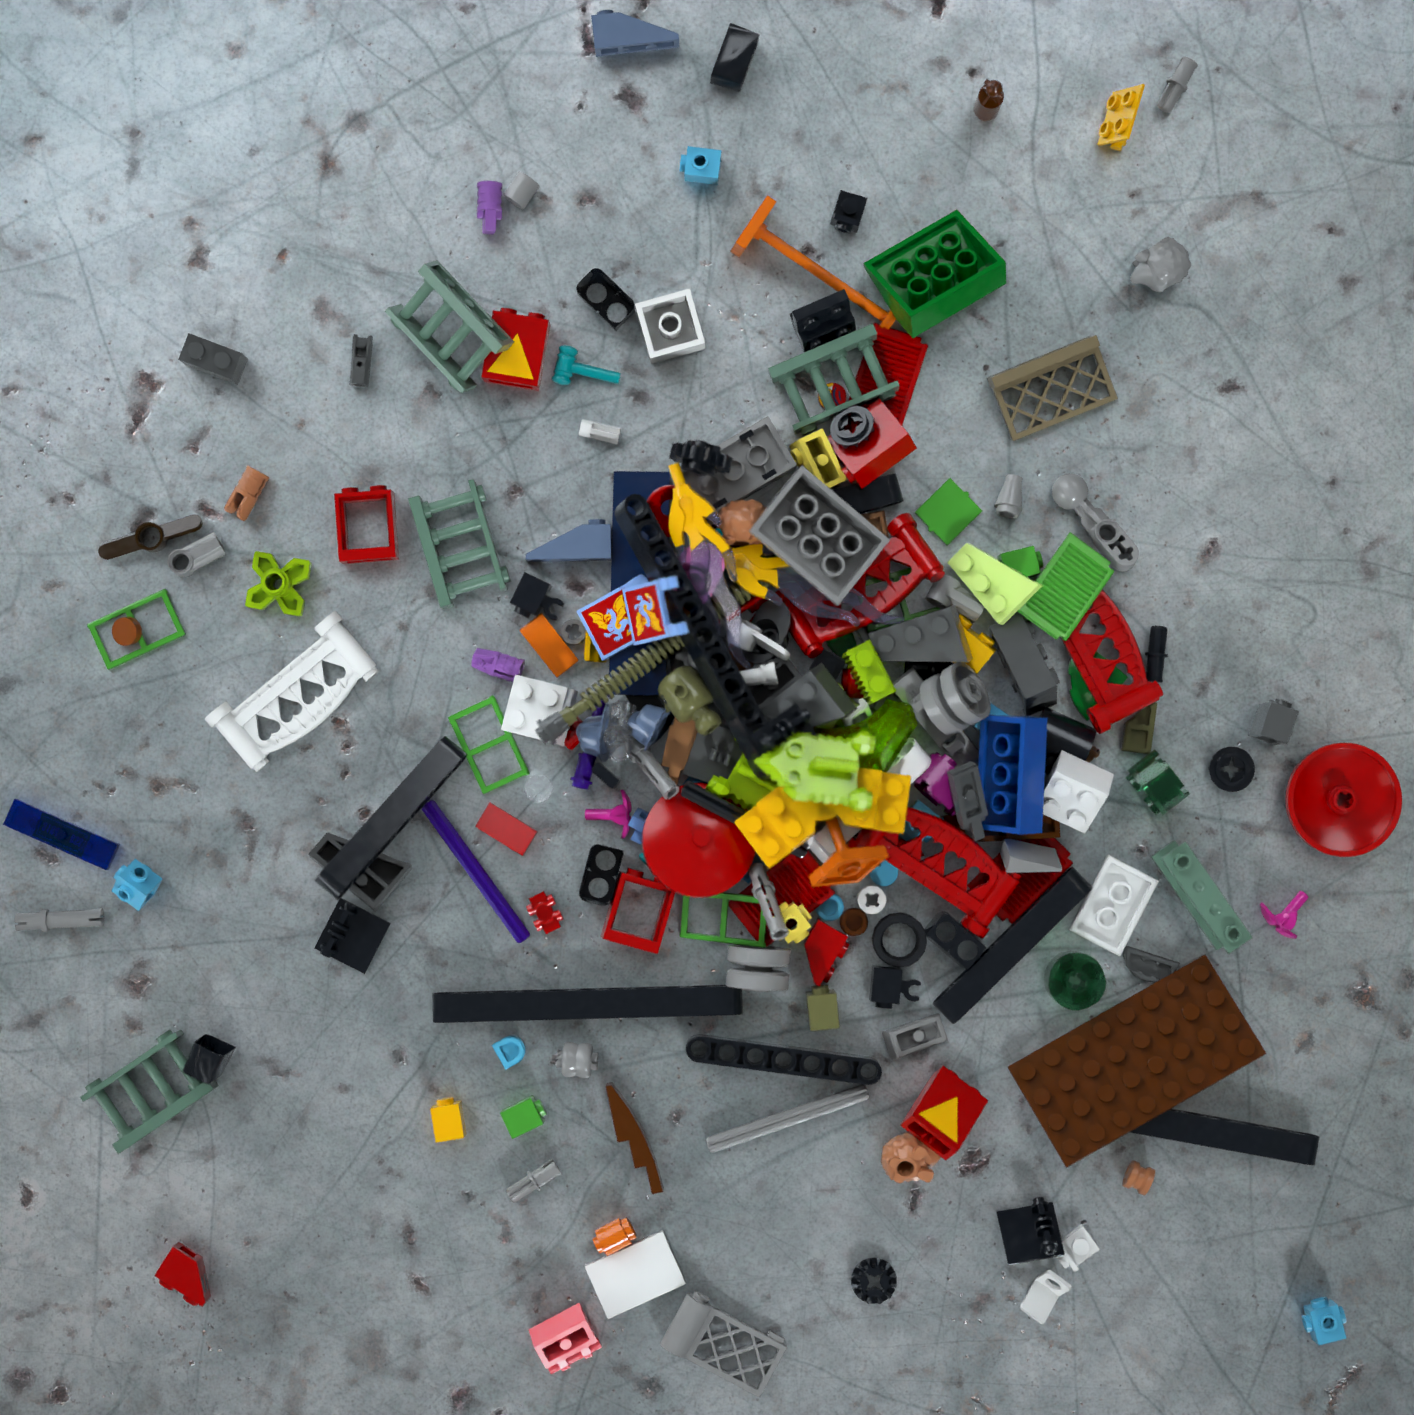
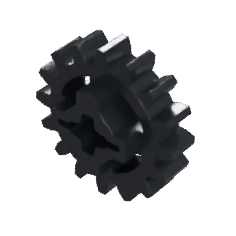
M688 440L684 444L676 442V444L672 443L669 459L681 463L682 470L700 476H714L717 472L729 473L732 463V457L721 453V447L701 440Z

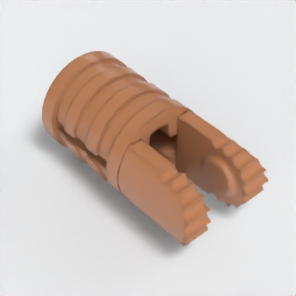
M248 465L224 507V510L232 514L236 511L237 517L242 521L248 518L259 495L262 493V489L270 478Z

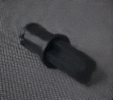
M1152 626L1150 628L1148 652H1145L1147 656L1146 678L1150 682H1163L1164 659L1168 657V654H1165L1168 629L1164 626Z

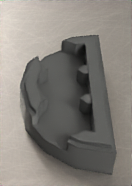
M1125 946L1123 957L1126 967L1134 976L1146 982L1156 983L1175 972L1180 964L1179 962L1130 946Z

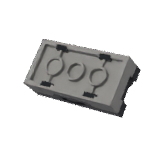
M769 416L717 445L721 447V453L732 457L729 473L717 472L714 476H700L686 470H682L686 484L690 483L691 487L715 508L711 515L705 517L708 521L717 516L719 510L726 506L727 503L748 498L796 470L797 464Z

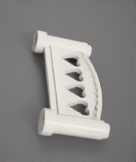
M337 611L332 612L314 628L321 636L319 640L238 707L233 709L226 701L205 718V721L211 728L216 727L250 769H254L256 772L261 770L270 762L266 758L269 753L297 741L314 730L338 708L359 679L363 678L365 681H368L379 672L376 668V663L341 623L343 618ZM322 660L342 666L346 670L345 676L341 679L337 678V682L333 686H328L325 683ZM301 679L320 684L324 688V693L319 697L315 696L312 704H306L303 701ZM279 697L298 702L302 706L301 713L293 715V719L290 722H284L281 719ZM257 715L279 722L280 730L276 733H271V737L268 740H262L259 736Z

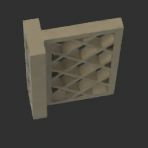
M1097 335L1088 336L987 377L988 384L994 392L1012 441L1118 399L1098 347L1100 343ZM1094 354L1097 362L1093 375L1079 369L1083 359ZM1077 361L1075 367L1069 365L1070 363ZM1062 366L1073 370L1067 385L1053 380L1057 369ZM1051 371L1049 378L1043 375ZM1099 371H1100L1101 376H1102L1103 379L1097 377ZM1077 372L1091 378L1085 393L1071 388ZM1035 377L1047 381L1041 396L1027 390L1031 379ZM1095 380L1105 384L1109 396L1099 400L1089 396ZM1025 382L1023 388L1016 386L1020 383ZM1051 383L1065 389L1059 404L1045 398ZM1011 387L1021 391L1015 407L1005 403L1001 391ZM1069 391L1083 397L1079 408L1075 410L1063 406ZM1025 394L1039 399L1033 415L1019 409ZM1087 399L1094 401L1092 403L1085 405ZM1043 401L1057 407L1053 418L1047 421L1037 417ZM1007 408L1013 410L1011 416H1010V414H1009ZM1061 409L1067 412L1059 416ZM1017 412L1031 418L1027 429L1016 433L1013 425ZM1035 420L1041 422L1040 424L1033 426Z

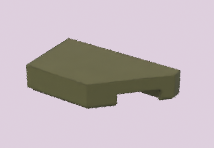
M1157 702L1143 708L1125 722L1121 751L1151 754Z

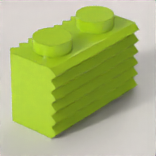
M871 640L843 654L842 658L846 659L845 664H848L847 669H850V674H853L852 679L856 680L857 689L861 690L860 694L864 695L863 699L866 700L868 705L896 691Z

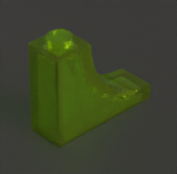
M887 699L874 714L853 725L832 729L812 728L816 734H822L824 737L831 735L833 738L840 736L843 739H847V737L852 738L860 731L869 732L871 736H875V749L873 753H868L866 756L858 755L859 767L888 772L918 723L912 706L902 701L897 702Z

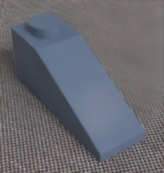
M602 10L597 12V15H591L596 57L680 47L678 33L620 12L614 13L612 10Z
M604 519L588 520V524H582L526 553V561H611V524H605Z

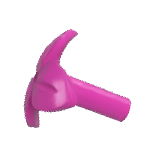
M620 790L623 804L617 805L612 809H586L585 819L612 820L616 824L623 825L621 839H624L631 828L628 824L632 818L629 816L632 806L626 792Z
M1299 891L1285 909L1277 915L1272 914L1262 902L1260 903L1262 915L1269 925L1276 926L1275 930L1279 934L1296 939L1297 935L1289 930L1294 928L1297 921V911L1307 901L1308 895L1303 891Z

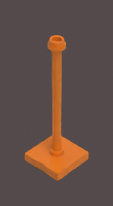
M767 195L730 252L740 257L752 238L756 240L762 239L836 291L845 289L849 300L880 320L879 326L881 328L885 327L889 330L896 320L891 310L885 311L766 229L768 226L763 222L777 202Z
M836 817L833 820L826 821L836 852L824 864L818 867L809 876L812 887L859 883L888 857L885 846L848 849Z

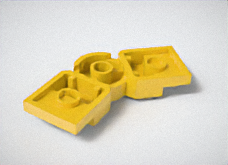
M859 767L857 787L866 788L868 792H872L871 809H865L864 812L854 811L848 806H843V804L833 805L830 802L829 804H823L821 801L814 803L812 800H807V802L796 801L783 791V787L778 786L758 801L756 806L734 821V823L769 869L816 834L817 822L830 821L838 816L845 826L904 834L911 776Z

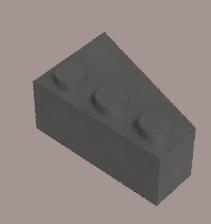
M956 605L869 633L871 642L881 661L969 662L973 659Z
M821 663L809 670L766 705L761 712L768 723L796 703L800 710L804 708L808 710L811 715L808 722L812 727L845 717L856 710L857 707Z
M327 832L310 851L309 856L324 869L349 840ZM381 853L348 890L376 912L412 870V865Z

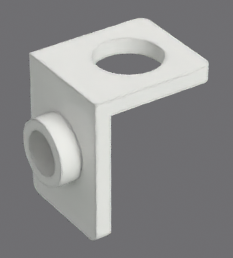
M1047 1270L1035 1278L1020 1305V1309L1040 1324H1043L1047 1320L1058 1297L1068 1292L1072 1286L1053 1271ZM1048 1279L1057 1282L1060 1286L1052 1284Z

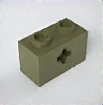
M818 985L811 986L812 991L806 992L810 1030L840 1028L835 990L830 989L828 985H820V987Z

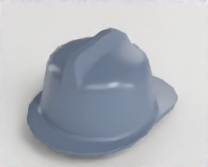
M606 704L603 715L587 717L576 728V734L582 751L599 757L601 762L608 760L612 747L613 735L609 704Z
M646 704L641 711L634 712L629 718L628 725L632 728L631 734L633 738L645 746L644 751L656 743L671 725L674 715L671 712L666 713V708Z

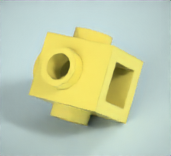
M785 901L779 905L785 925L786 921L790 918L797 921L794 929L788 928L789 934L784 939L788 944L792 941L797 944L810 934L807 931L811 927L808 920L812 917L803 904L797 907L794 902L788 905Z

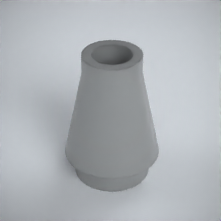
M1013 474L1006 475L1005 482L994 505L997 515L1004 518H1017L1019 512L1022 511V477Z

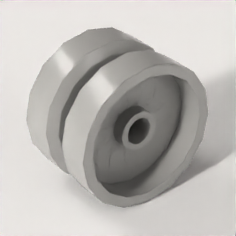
M956 662L942 670L941 674L937 673L921 683L920 698L924 710L933 724L946 735L953 736L969 727V724L973 725L990 714L991 706L987 690L979 676L965 663Z
M729 945L727 960L733 964L745 965V968H732L728 970L726 986L757 992L788 990L789 974L784 971L772 970V967H785L789 965L791 949L772 946L761 948Z

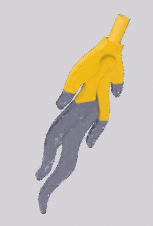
M679 462L669 465L668 468L675 485L669 514V532L675 545L678 559L681 565L686 562L685 531L691 546L690 581L720 634L721 622L711 602L710 594L712 593L716 597L725 614L729 648L734 658L745 668H750L751 665L740 647L741 608L729 590L722 571L723 557L730 579L736 581L738 576L735 558L725 538L707 522L705 517L716 526H720L722 520L715 508L691 487L690 483L686 484Z
M764 544L730 548L722 553L725 569H727L736 583L749 594L767 599L781 606L783 603L782 599L775 592L759 583L766 582L777 588L803 612L817 617L847 620L856 627L860 625V621L851 612L825 605L822 601L829 599L781 558H763L762 556L775 554ZM854 588L841 601L877 623L897 624L904 621V617L879 612Z

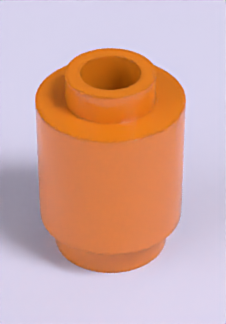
M626 1217L622 1220L617 1218L595 1230L596 1237L592 1239L600 1254L605 1252L609 1256L632 1244V1240L637 1238L631 1222Z

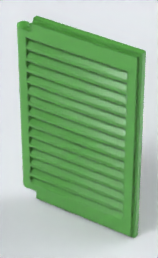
M1069 532L1036 579V582L1043 586L1017 612L1055 640L1061 637L1064 641H1067L1115 572L1114 569L1108 567L1111 562Z

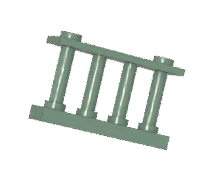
M438 260L424 263L418 271L424 278L423 285L405 306L399 304L388 307L385 313L391 318L392 324L402 330L448 378L449 384L455 390L464 393L477 386L470 375L489 353L494 352L497 354L506 351L512 346L514 341ZM435 290L443 298L444 303L423 327L412 315L429 294ZM453 310L463 319V324L442 348L431 335ZM474 331L482 339V345L461 368L451 355L470 332Z
M873 323L768 368L772 382L776 383L779 381L780 384H784L799 419L798 423L792 425L795 435L801 433L802 436L816 431L818 429L817 425L833 419L840 411L848 407L864 406L878 399L885 402L896 396L895 392L899 391L900 385L898 381L888 384L872 347L874 345L873 341L877 339V332ZM858 348V351L862 350L878 388L864 395L861 394L846 359L848 356L847 352ZM830 359L832 362H836L852 399L838 406L835 405L820 370L822 367L821 363ZM804 370L806 373H810L826 410L812 417L809 416L794 381L796 378L795 374Z
M474 479L468 480L471 491L431 503H428V501L423 502L419 495L408 498L438 602L442 609L453 607L452 599H455L458 594L495 583L499 584L500 590L503 592L508 590L506 583L511 582L507 567H501L483 508L482 502L487 501L482 484L477 486ZM467 503H475L479 518L436 530V528L431 529L428 518H431L432 514ZM475 530H483L487 545L444 557V555L439 556L436 545H439L440 541ZM487 556L491 557L495 572L456 584H452V582L447 583L444 572H447L448 568Z
M1173 840L1150 856L1215 950L1223 947L1230 954L1253 938L1186 842L1178 845Z
M171 1030L166 1031L156 1038L158 1044L103 1082L98 1078L85 1087L87 1093L80 1097L84 1102L94 1096L119 1132L117 1136L120 1140L112 1144L118 1154L219 1086L215 1080L210 1084H206L182 1073L190 1084L188 1086L190 1092L181 1097L179 1093L176 1094L151 1058L154 1054L166 1048L182 1072L187 1059L175 1042L176 1039L184 1035L182 1030L172 1033ZM140 1064L143 1065L166 1100L164 1103L167 1107L159 1113L155 1109H151L128 1075V1072ZM116 1080L119 1081L142 1115L140 1119L143 1124L136 1129L132 1125H127L104 1090Z

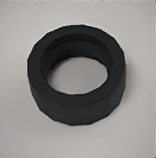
M893 913L882 918L874 927L872 944L877 956L887 965L901 968L908 967L921 958L926 949L927 938L923 926L914 917L904 913ZM897 923L908 925L916 936L915 948L911 953L902 957L889 954L885 950L882 940L886 929Z

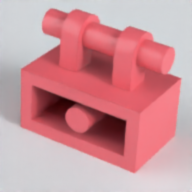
M580 1303L529 1329L533 1346L551 1375L559 1370L563 1372L571 1368L570 1364L582 1358H590L593 1356V1352L602 1348Z

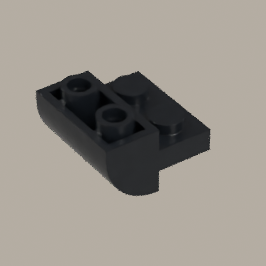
M845 289L790 313L793 328L804 352L856 331L855 319L850 311L849 298Z
M1044 706L1040 717L1047 718L1045 773H1049L1061 751L1086 761L1097 731L1086 724Z

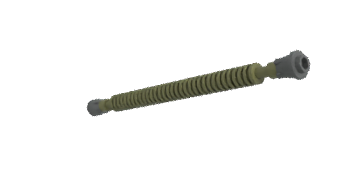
M785 568L777 570L778 579L780 575L786 574ZM735 582L734 585L728 587L729 590L725 589L723 594L719 593L717 598H712L711 603L709 601L705 603V609L715 625L716 622L722 620L721 617L725 618L728 615L727 612L729 614L734 611L733 608L736 610L739 608V604L743 605L745 600H750L751 596L754 597V595L743 590ZM759 582L766 588L769 586L766 582ZM677 635L652 641L653 647L648 644L646 650L643 648L640 650V654H634L635 659L632 657L628 659L629 664L625 661L622 663L623 668L618 666L616 667L617 672L612 670L610 672L612 678L607 674L604 676L605 681L601 678L598 680L599 685L597 683L592 685L594 691L589 687L586 689L587 694L584 691L580 693L582 700L571 708L567 706L562 711L548 716L543 721L540 719L536 721L538 728L535 729V732L544 744L549 741L554 745L556 739L568 730L569 726L578 720L577 717L588 709L595 712L597 710L595 705L600 708L603 706L602 702L605 704L609 702L607 696L613 699L615 697L613 692L618 695L621 693L620 689L622 691L627 689L625 683L631 686L633 684L631 679L634 682L638 681V676L642 678L645 675L644 672L649 673L651 671L650 668H656L655 662L660 665L662 659L664 661L667 660L668 655L672 656L674 651L678 652L680 647H685L680 636Z

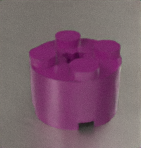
M938 752L935 754L931 753L930 767L914 781L915 784L913 786L935 806L942 803L946 807L943 812L953 817L956 811L947 772L954 769L958 764L946 754L942 756Z

